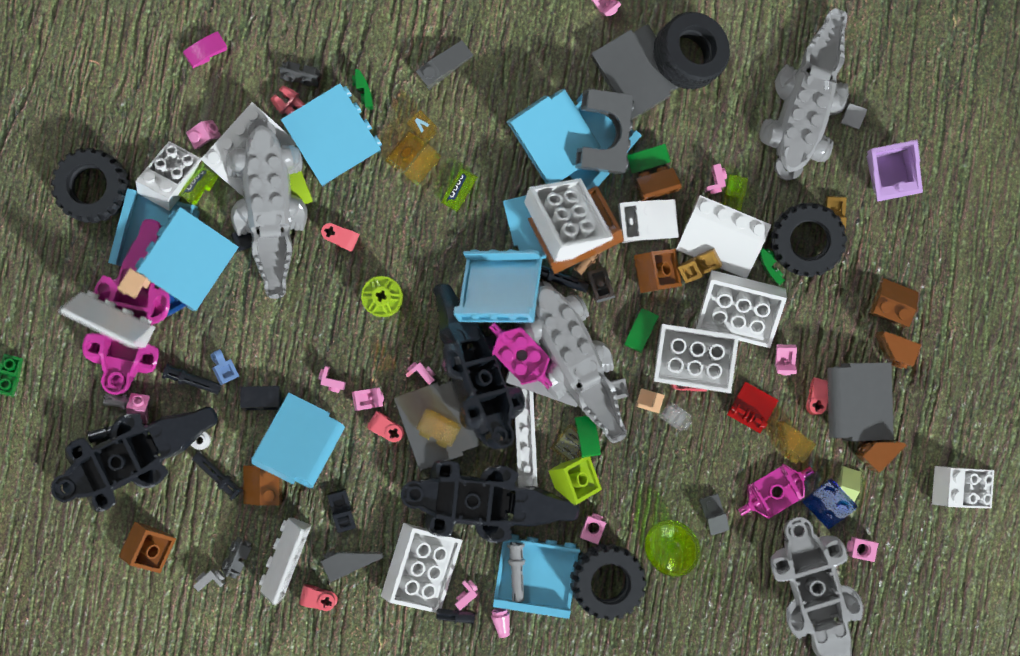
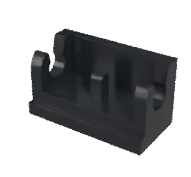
M280 386L241 387L240 408L243 411L280 409Z

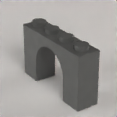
M595 89L583 91L581 110L601 113L609 117L615 127V139L606 150L587 147L578 148L575 168L614 174L625 173L629 164L627 151L630 149L631 144L629 132L633 125L631 120V112H633L635 105L633 95Z

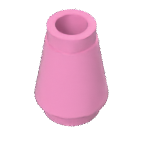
M503 608L492 610L491 619L499 638L508 637L510 635V613L507 609Z

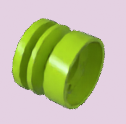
M378 276L366 282L362 289L361 299L363 306L368 312L385 318L393 316L400 310L403 305L404 296L401 287L396 281L389 277ZM383 291H385L384 295L387 296L386 300L382 299V301L379 302L377 294H381Z

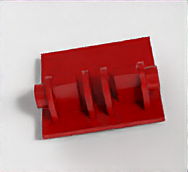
M745 381L727 415L754 431L761 433L763 428H766L767 421L779 400Z

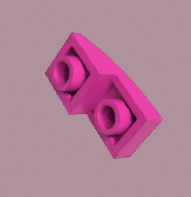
M217 31L183 51V54L191 67L195 68L209 62L210 57L226 51L227 45Z

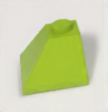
M581 456L548 470L554 488L573 505L579 504L602 490L591 457L582 458Z

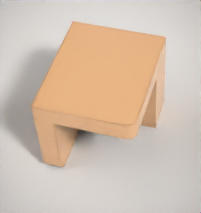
M129 269L118 290L124 295L128 294L136 298L142 287L147 289L150 281L145 276Z
M641 389L636 407L659 413L665 395Z

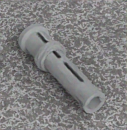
M510 542L507 544V547L510 549L508 563L511 566L512 601L522 602L524 601L523 565L525 559L523 558V547H525V544Z

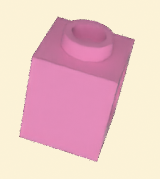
M592 513V516L587 514L579 535L580 538L599 544L606 525L603 516ZM591 523L599 525L598 530L594 533L588 530V526Z
M851 537V541L849 540L847 543L846 551L848 556L852 558L875 562L878 543L872 540ZM860 544H864L865 551L859 554L857 547Z

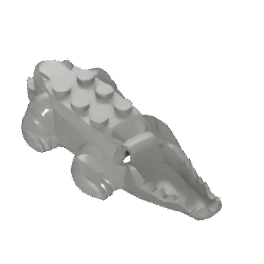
M834 8L828 12L824 24L807 46L799 69L794 70V67L786 64L776 77V92L784 100V104L778 120L765 119L763 121L759 137L761 142L767 146L776 148L778 158L774 169L777 176L783 180L789 181L797 178L810 159L817 162H826L832 153L833 140L823 134L829 116L842 112L847 106L849 98L848 84L837 83L836 76L842 68L845 59L847 13L843 10Z
M259 119L254 121L248 128V139L245 148H235L227 155L226 168L228 175L234 178H242L244 197L233 205L230 217L233 228L238 236L245 235L247 232L251 233L252 255L264 281L265 293L269 298L278 299L286 294V277L293 249L290 230L303 231L307 221L306 205L298 196L291 194L290 174L302 171L303 159L298 147L291 144H280L276 137L275 127L271 122Z
M545 281L539 282L534 322H522L519 327H522L550 357L545 373L553 385L548 389V392L558 400L565 396V393L569 392L583 412L603 430L610 442L616 443L623 440L627 436V431L621 419L614 385L604 375V372L607 373L614 370L611 350L602 341L591 339L583 323L589 316V312L580 296L569 295L564 298L550 283ZM581 383L582 387L577 388L576 384Z
M794 517L787 521L784 526V548L777 550L771 556L770 561L775 579L778 582L789 581L795 598L789 604L786 611V620L789 628L798 639L806 636L807 633L811 634V646L816 656H852L851 634L848 622L851 620H862L863 604L861 597L853 588L840 584L836 566L847 561L846 548L839 538L829 535L818 537L813 531L812 524L807 519ZM835 617H838V622L834 621Z

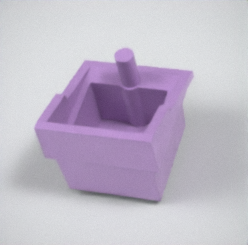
M917 140L873 148L867 151L868 155L866 157L877 202L923 193Z

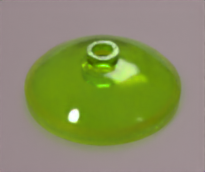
M665 520L654 525L647 533L645 552L650 563L659 572L668 576L679 577L691 572L698 564L700 544L696 535L688 526L675 520Z

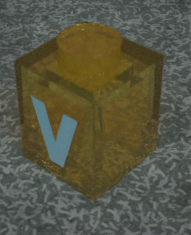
M421 110L407 122V126L423 142L426 139L430 141L437 134V126Z

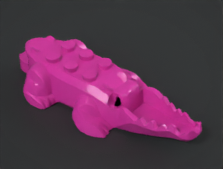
M145 219L141 223L137 238L132 243L123 260L118 277L112 280L110 277L103 275L96 284L94 293L99 295V300L103 302L106 299L117 304L116 308L120 310L126 308L134 312V317L139 319L141 316L151 320V325L164 320L170 307L169 294L161 288L156 289V285L150 282L147 289L142 287L136 298L128 294L124 295L118 290L129 269L136 271L137 268L134 266L140 257L145 258L148 253L145 251L151 241L155 243L159 237L156 234L161 228V224L153 219ZM100 332L96 334L87 333L82 345V351L86 359L102 364V371L104 373L101 377V384L103 389L109 394L125 393L130 388L131 382L138 372L150 373L157 366L159 349L150 345V340L146 348L131 347Z

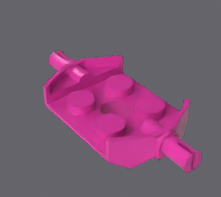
M495 322L489 327L497 335L492 355H495L521 382V385L540 381L547 390L553 385L545 373L550 357L522 327L505 331ZM519 350L526 351L527 359H518L517 352Z
M782 464V466L754 483L748 484V503L738 509L740 515L743 516L749 511H756L768 519L805 497L804 480L813 474L814 471L809 466L803 471L797 472L789 466ZM776 486L782 489V494L779 497L772 495V489Z

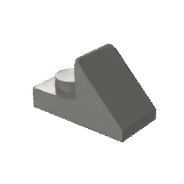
M605 267L587 272L595 302L599 303L616 298Z
M718 493L699 499L710 535L728 531L727 515L723 511Z

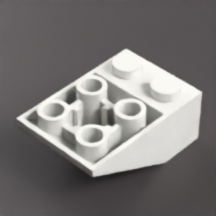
M169 141L137 178V194L170 211L181 198L201 158Z
M675 199L619 203L620 228L624 238L622 243L679 238Z
M935 466L932 504L946 507L992 509L994 470Z

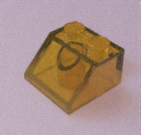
M408 131L385 161L418 186L442 156L429 144Z
M427 408L418 424L417 430L420 431L419 435L426 439L432 437L437 440L436 444L447 448V446L451 447L462 425Z
M778 421L776 426L780 448L785 453L784 457L792 463H804L817 444L786 422Z

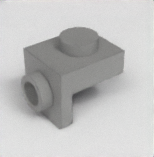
M213 568L207 574L203 572L195 579L197 583L194 585V588L199 592L211 580H214L222 587L226 583L224 580L225 576L220 570Z

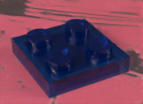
M832 478L806 496L802 501L828 530L858 507Z

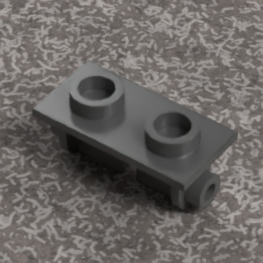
M289 61L282 63L280 79L318 87V78L320 77L321 70H318L317 67L304 65L303 71H301V64Z
M237 536L236 541L231 543L228 559L226 558L222 564V572L226 577L229 575L236 579L240 575L245 563L239 561V558L247 559L252 549L251 542L245 540L243 543L242 539Z

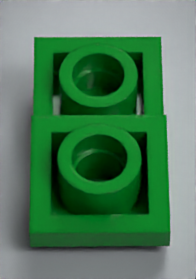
M355 69V75H352V84L356 86L357 91H364V93H361V103L365 105L367 110L374 109V102L368 83L361 71Z
M666 144L627 155L632 174L671 162Z
M761 248L758 254L760 263L775 286H780L785 280L782 278L783 273L776 267L772 268L777 262L774 259L775 255L769 249Z
M641 308L624 345L642 353L659 316Z
M3 354L0 363L1 395L14 398L21 374L23 358Z
M588 416L575 417L574 422L582 458L601 455L596 424Z

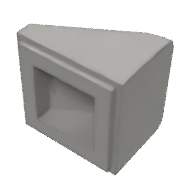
M849 103L846 106L841 124L860 129L867 109Z
M625 378L610 381L615 387L617 399L629 397Z

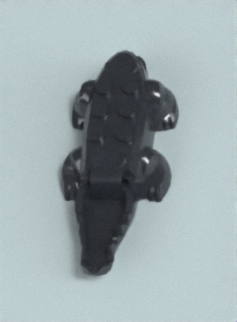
M445 283L438 284L432 291L436 296L435 302L436 306H438L437 312H439V335L444 343L443 368L447 376L452 378V383L461 405L459 414L461 425L465 429L473 430L476 437L486 446L495 450L505 449L514 441V431L510 426L511 419L516 418L523 412L525 407L524 394L520 387H508L502 377L500 369L504 364L495 355H492L497 335L495 333L490 334V336L484 335L477 322H459L454 315L455 306L460 304L459 298L450 285ZM472 343L473 347L467 349V345Z
M207 406L194 412L168 415L146 426L141 424L140 414H127L119 417L114 422L110 431L111 439L94 447L89 445L85 438H79L70 442L65 448V454L71 466L65 471V474L57 476L51 484L53 497L60 502H70L77 497L79 499L87 498L95 512H102L116 504L114 490L130 482L142 488H151L158 485L169 473L166 467L162 465V461L184 452L204 431L217 424L218 416L215 410Z
M439 460L434 462L430 471V478L420 481H409L401 490L402 502L409 508H419L425 512L427 531L439 537L451 536L455 524L475 525L477 533L484 540L499 543L512 539V531L510 530L512 525L529 527L549 524L559 520L574 521L578 518L580 512L579 504L573 505L568 499L561 498L535 486H515L519 473L502 465L488 467L479 478L460 476L459 463L451 460ZM508 514H513L512 518H509Z

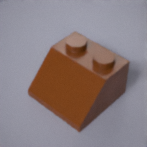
M668 166L656 169L657 172L650 174L649 171L639 174V178H636L635 183L641 201H648L678 192L682 186L674 168L668 169Z
M675 249L634 255L640 293L682 286Z
M882 278L868 314L903 328L910 327L917 309L919 292Z
M886 331L876 332L875 337L886 360L892 362V366L899 369L914 367L921 344Z
M864 441L857 447L858 451L855 455L871 471L880 473L907 445L899 441Z
M243 465V504H282V479L255 465Z
M134 522L118 557L130 566L161 573L176 538L152 526Z

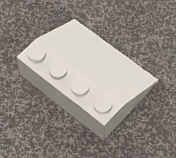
M253 102L201 158L207 166L242 196V178H234L228 175L226 159L228 153L235 148H245L248 139V128L254 121L264 119L271 122L275 127L276 137L281 145L291 144L296 146L293 138Z
M581 178L529 187L524 203L555 262L572 259L612 240L613 236Z
M700 195L697 197L676 250L695 257L714 248L722 262L721 269L747 279L765 242L771 224Z
M711 270L696 329L738 335L739 341L770 348L787 299L786 288Z
M91 291L87 293L80 292L60 310L61 313L131 347L146 348L155 329V326L151 325V320L142 316L140 319L133 316L134 312L126 308L120 310L116 308V303L107 299L103 302L98 299L99 295Z
M662 324L658 339L654 382L731 393L739 336Z
M289 517L287 521H283L280 531L283 533L280 539H276L273 549L276 551L273 557H269L266 567L269 569L266 575H262L259 585L262 586L260 592L275 605L285 596L312 526L292 517Z
M403 523L381 597L389 603L436 613L437 609L442 608L463 540L452 536H435L429 533L426 528Z

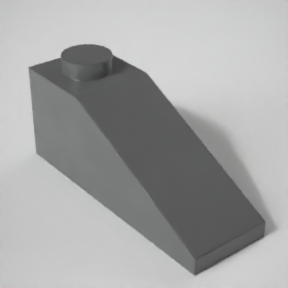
M461 40L419 68L416 74L426 88L430 90L474 55Z
M333 550L324 554L321 564L329 581L332 582L383 558L384 554L383 552L339 551L335 553Z

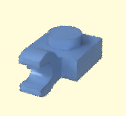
M220 349L210 354L212 361L217 365L212 369L220 385L239 377L232 360L225 361Z

